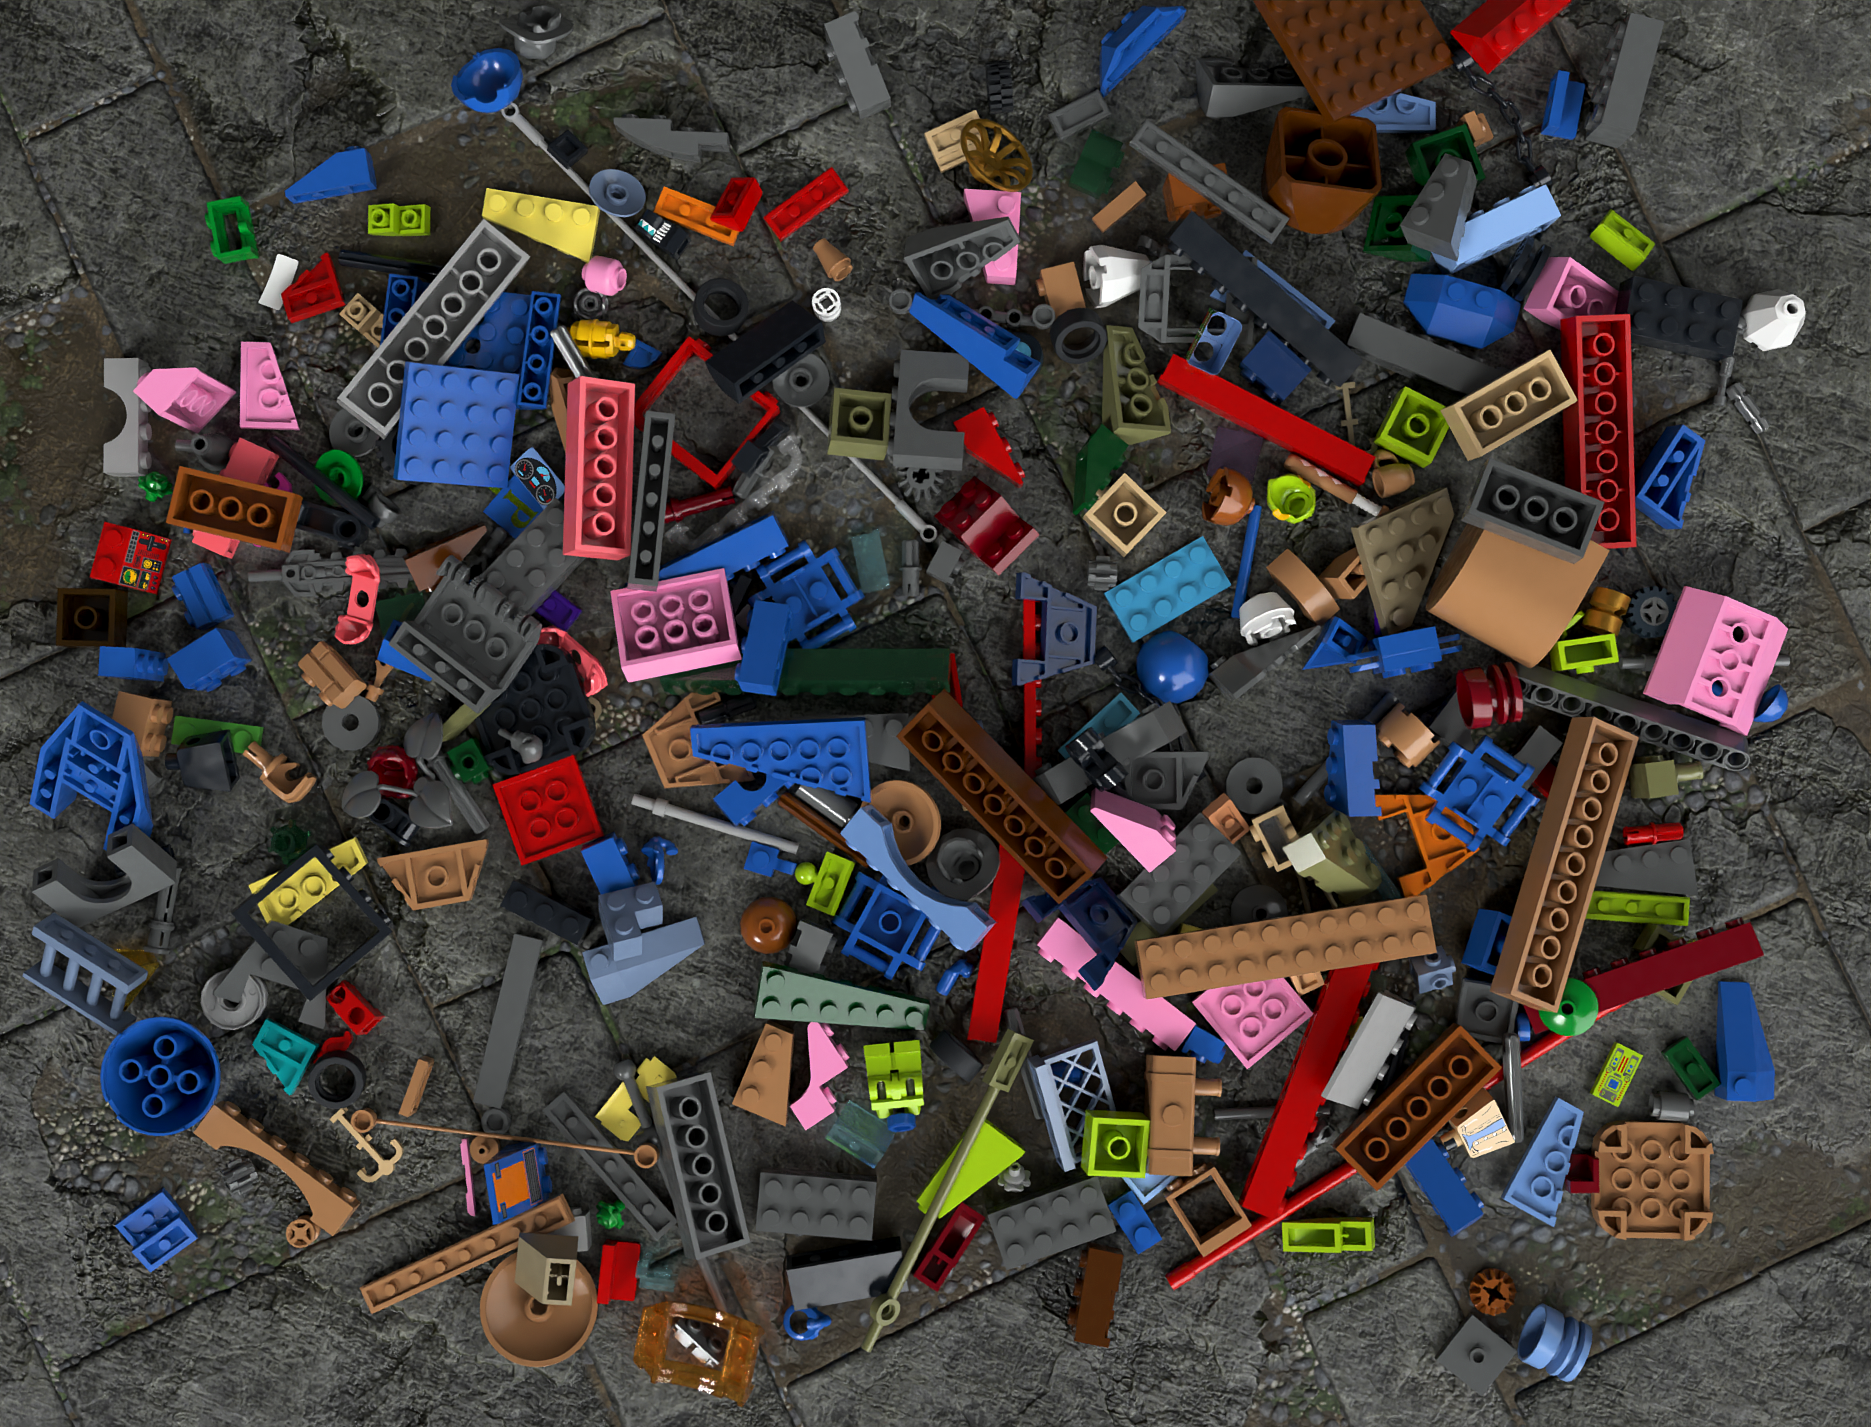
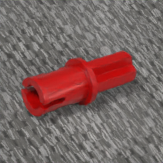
M1649 822L1648 825L1623 827V838L1627 837V839H1624L1625 845L1647 842L1655 845L1657 841L1682 839L1684 831L1683 826L1679 822L1666 824Z

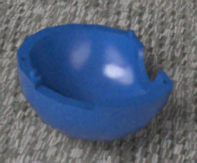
M502 48L488 49L480 53L476 52L473 55V59L465 64L456 76L453 75L451 83L453 94L462 104L476 112L493 113L506 108L518 97L523 80L518 56L511 50Z
M1168 630L1153 635L1142 645L1136 658V673L1141 687L1150 696H1156L1161 699L1163 703L1169 701L1171 703H1181L1193 698L1203 689L1209 676V659L1205 652L1189 639L1174 631Z

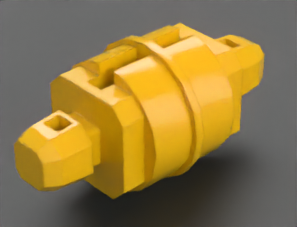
M582 319L576 321L571 326V329L567 328L583 357L608 359L614 357L619 350L629 351L633 349L636 344L635 335L627 332L619 334V325L612 324L610 321Z

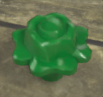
M152 471L146 476L138 477V487L147 492L145 498L149 501L154 502L157 500V497L162 498L173 493V484L168 482L164 474Z
M619 1199L613 1204L605 1203L602 1200L596 1205L598 1223L606 1229L613 1227L620 1229L624 1225L620 1212L625 1208V1204Z

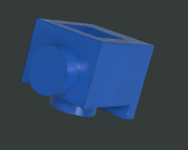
M1197 1025L1193 1027L1178 1047L1185 1054L1189 1049L1192 1050L1190 1056L1196 1057L1198 1061L1204 1064L1207 1059L1219 1064L1226 1052V1049L1223 1048L1225 1042Z

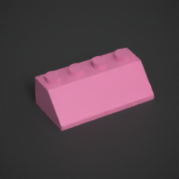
M196 367L153 369L151 372H147L140 377L137 382L138 386L133 390L159 416L197 434L236 394L234 389Z

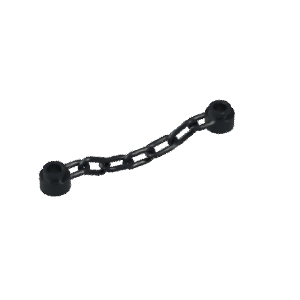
M1463 47L1453 52L1454 56L1451 59L1454 62L1453 67L1457 72L1463 70L1469 78L1470 88L1486 97L1491 96L1499 104L1500 113L1506 122L1514 127L1518 137L1515 143L1517 160L1525 164L1530 172V175L1527 176L1530 186L1535 185L1536 188L1545 184L1547 187L1550 186L1553 182L1547 170L1541 164L1535 168L1531 163V140L1529 137L1524 136L1520 127L1522 116L1511 100H1504L1496 92V86L1492 81L1481 75H1474L1470 68L1476 65L1475 60ZM1477 79L1491 86L1487 88V92L1475 86L1478 83ZM1507 104L1511 106L1517 118H1512V121L1504 110L1508 108ZM1526 140L1528 157L1523 155L1521 158L1520 143L1525 144Z
M1105 645L1095 652L1097 654L1094 659L1095 663L1102 671L1108 668L1114 676V683L1118 688L1132 694H1140L1146 700L1147 707L1155 703L1154 700L1160 706L1164 704L1158 697L1148 696L1141 689V683L1138 679L1126 673H1117L1113 667L1118 664V661ZM1121 677H1124L1136 683L1137 685L1134 684L1132 686L1133 689H1130L1120 684L1122 682ZM1179 736L1177 738L1180 751H1184L1182 736ZM1171 742L1167 743L1168 751H1173ZM1203 770L1197 783L1207 776Z

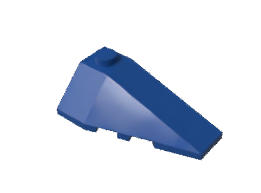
M1718 981L1715 1076L1721 1085L1715 1088V1096L1727 1101L1757 1102L1774 1099L1775 1069L1748 982Z

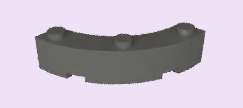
M1170 701L1161 706L1157 702L1142 709L1143 716L1106 736L1103 731L1100 732L1098 735L1106 751L1124 767L1138 757L1145 756L1187 732ZM1071 757L1052 767L1050 763L1043 765L1034 771L1036 777L1032 778L1057 805L1065 802L1092 784L1083 769Z

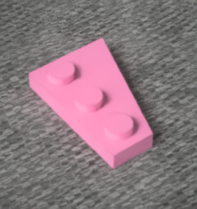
M241 342L240 428L300 430L272 344L269 342Z

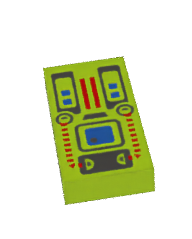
M1614 1042L1590 1094L1619 1107L1643 1055Z

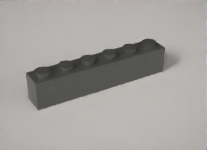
M1369 312L1357 315L1344 343L1362 359L1459 399L1510 371L1503 367H1496L1495 369L1485 365L1486 361L1476 356H1470L1469 358L1459 354L1460 351L1455 347L1449 345L1442 347L1434 344L1433 339L1426 335L1417 334L1415 336L1406 332L1407 329L1402 325L1383 323L1380 321L1381 318Z
M646 411L627 589L657 592L675 414Z

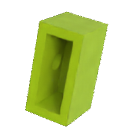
M1615 633L1559 641L1549 651L1551 667L1554 672L1576 669L1577 674L1594 672V666L1619 662Z

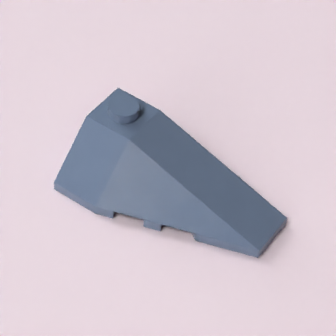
M697 916L641 933L642 955L614 961L609 944L582 952L590 980L602 1004L606 1005L631 997L703 946L705 942Z

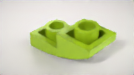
M394 203L368 205V234L381 236L430 235L431 207L425 204L398 206Z

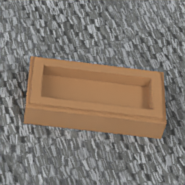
M423 1056L418 1059L399 1111L400 1115L409 1117L417 1112L435 1062L433 1058Z

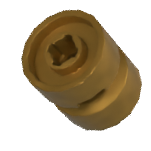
M1595 587L1590 600V604L1593 607L1586 611L1581 626L1601 635L1615 633V637H1618L1623 623L1620 616L1626 614L1631 598L1612 589Z

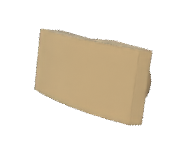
M357 293L339 315L379 348L384 315Z

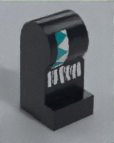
M649 209L644 211L634 226V229L641 236L676 261H678L691 242V238L686 231L662 219Z

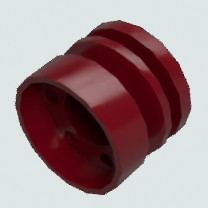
M1511 662L1500 663L1499 667L1496 664L1488 665L1486 676L1481 667L1458 670L1456 675L1458 705L1463 722L1468 729L1490 726L1492 715L1498 724H1505L1507 720L1509 722L1521 721L1523 716L1522 689L1516 669Z

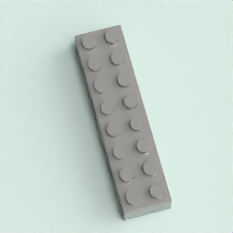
M483 219L339 395L337 403L385 439L399 422L405 361L445 365L526 265L530 256Z

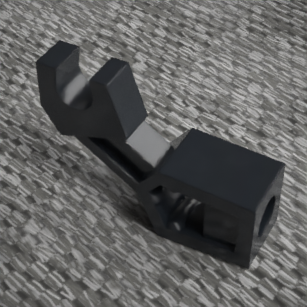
M780 419L776 420L758 439L747 440L731 463L750 478L767 458L770 451L768 447L777 446L783 433L787 434L790 430L789 426Z

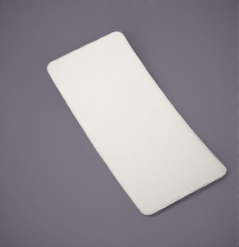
M281 254L277 255L271 275L259 300L260 304L280 310L283 304L281 293L293 281L299 263L297 260Z

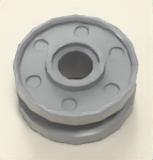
M226 969L216 973L207 980L201 992L200 1003L204 1015L212 1024L221 1029L236 1030L252 1024L262 1016L267 1006L268 991L261 977L250 974L239 1005H234L230 1000L214 996V989L230 971V969Z

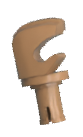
M256 741L248 746L249 750L246 749L243 752L244 757H247L262 769L260 780L263 781V784L287 803L298 802L304 798L317 780V777L311 773H307L296 780L291 779L289 776L290 771L298 768L300 764L297 762L285 763L288 757L283 753L273 757L259 746Z

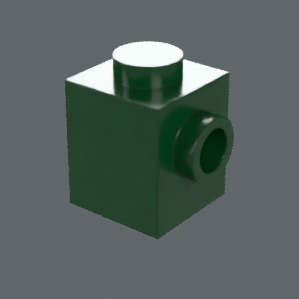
M471 738L447 752L453 762L450 765L453 774L458 780L462 779L463 782L473 781L474 785L490 777L488 772L494 769L493 766L487 764L484 758L487 754L477 738Z

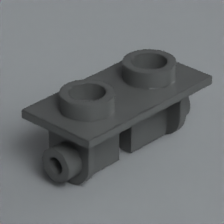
M688 1309L670 1328L673 1332L672 1336L686 1348L692 1343L696 1345L691 1353L705 1367L710 1366L713 1368L716 1364L718 1365L729 1350V1347L723 1343L722 1339L712 1333Z

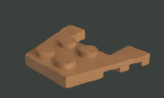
M712 677L707 678L677 706L642 734L664 788L728 784L735 780L741 783L755 780L753 773L747 771L744 767L733 764H724L717 767L713 761L693 756L690 728L692 725H699L694 712L721 702Z

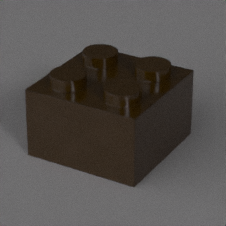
M58 588L56 646L67 648L126 647L128 592L117 589Z

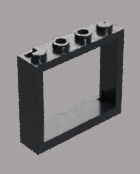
M315 843L231 911V914L309 1001L313 1000L393 932L388 927L392 921L382 910L377 913L369 905L373 899L363 888L357 891L350 883L354 880L352 875L344 866L338 869L331 862L335 858L331 851L324 844L318 847ZM316 857L379 930L312 985L252 918L248 911L311 859Z

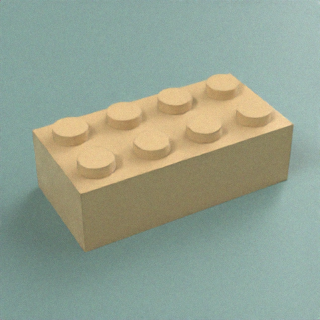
M1551 350L1534 356L1440 411L1469 461L1485 455L1578 400Z

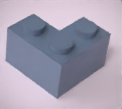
M655 882L598 895L599 916L613 960L618 961L642 955V934L640 929L663 923V905Z

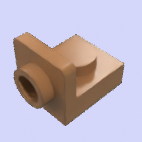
M1475 111L1463 115L1456 124V127L1464 124L1467 125L1474 147L1489 142L1494 137L1483 113L1476 115Z

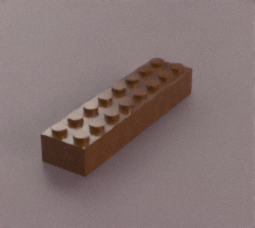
M945 689L933 698L896 736L1058 904L1088 880L1108 858Z

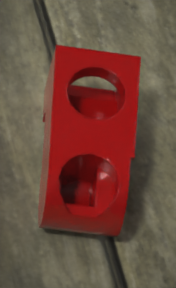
M342 980L326 996L329 1004L335 1009L334 1011L356 1035L368 1034L385 1017L346 980Z

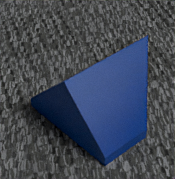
M1334 616L1325 623L1302 670L1346 663L1356 664L1357 660L1347 662L1346 656L1361 653L1368 639L1342 619Z

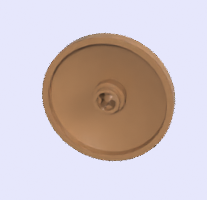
M516 1252L504 1259L493 1270L483 1288L480 1300V1318L484 1333L493 1348L513 1363L527 1367H546L557 1364L577 1352L586 1342L594 1327L598 1310L595 1284L587 1269L577 1260L572 1306L542 1304L515 1283Z

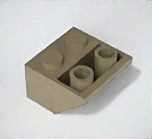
M519 1233L515 1283L542 1304L572 1306L579 1236Z

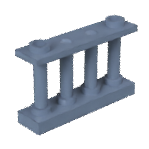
M52 913L34 925L32 935L46 944L42 960L23 973L24 978L116 1036L136 1021V1016L124 1010L127 994L146 980L147 970L56 913ZM56 951L69 958L66 972L53 965ZM80 965L92 972L89 987L77 980ZM103 980L116 987L113 1002L100 994Z

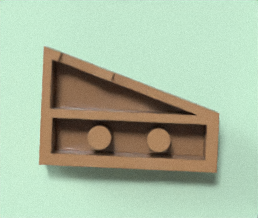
M768 1020L732 1104L786 1127L788 1122L795 1031Z

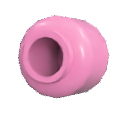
M594 256L583 266L582 279L585 280V285L591 292L597 291L604 295L613 296L624 288L627 273L619 260Z

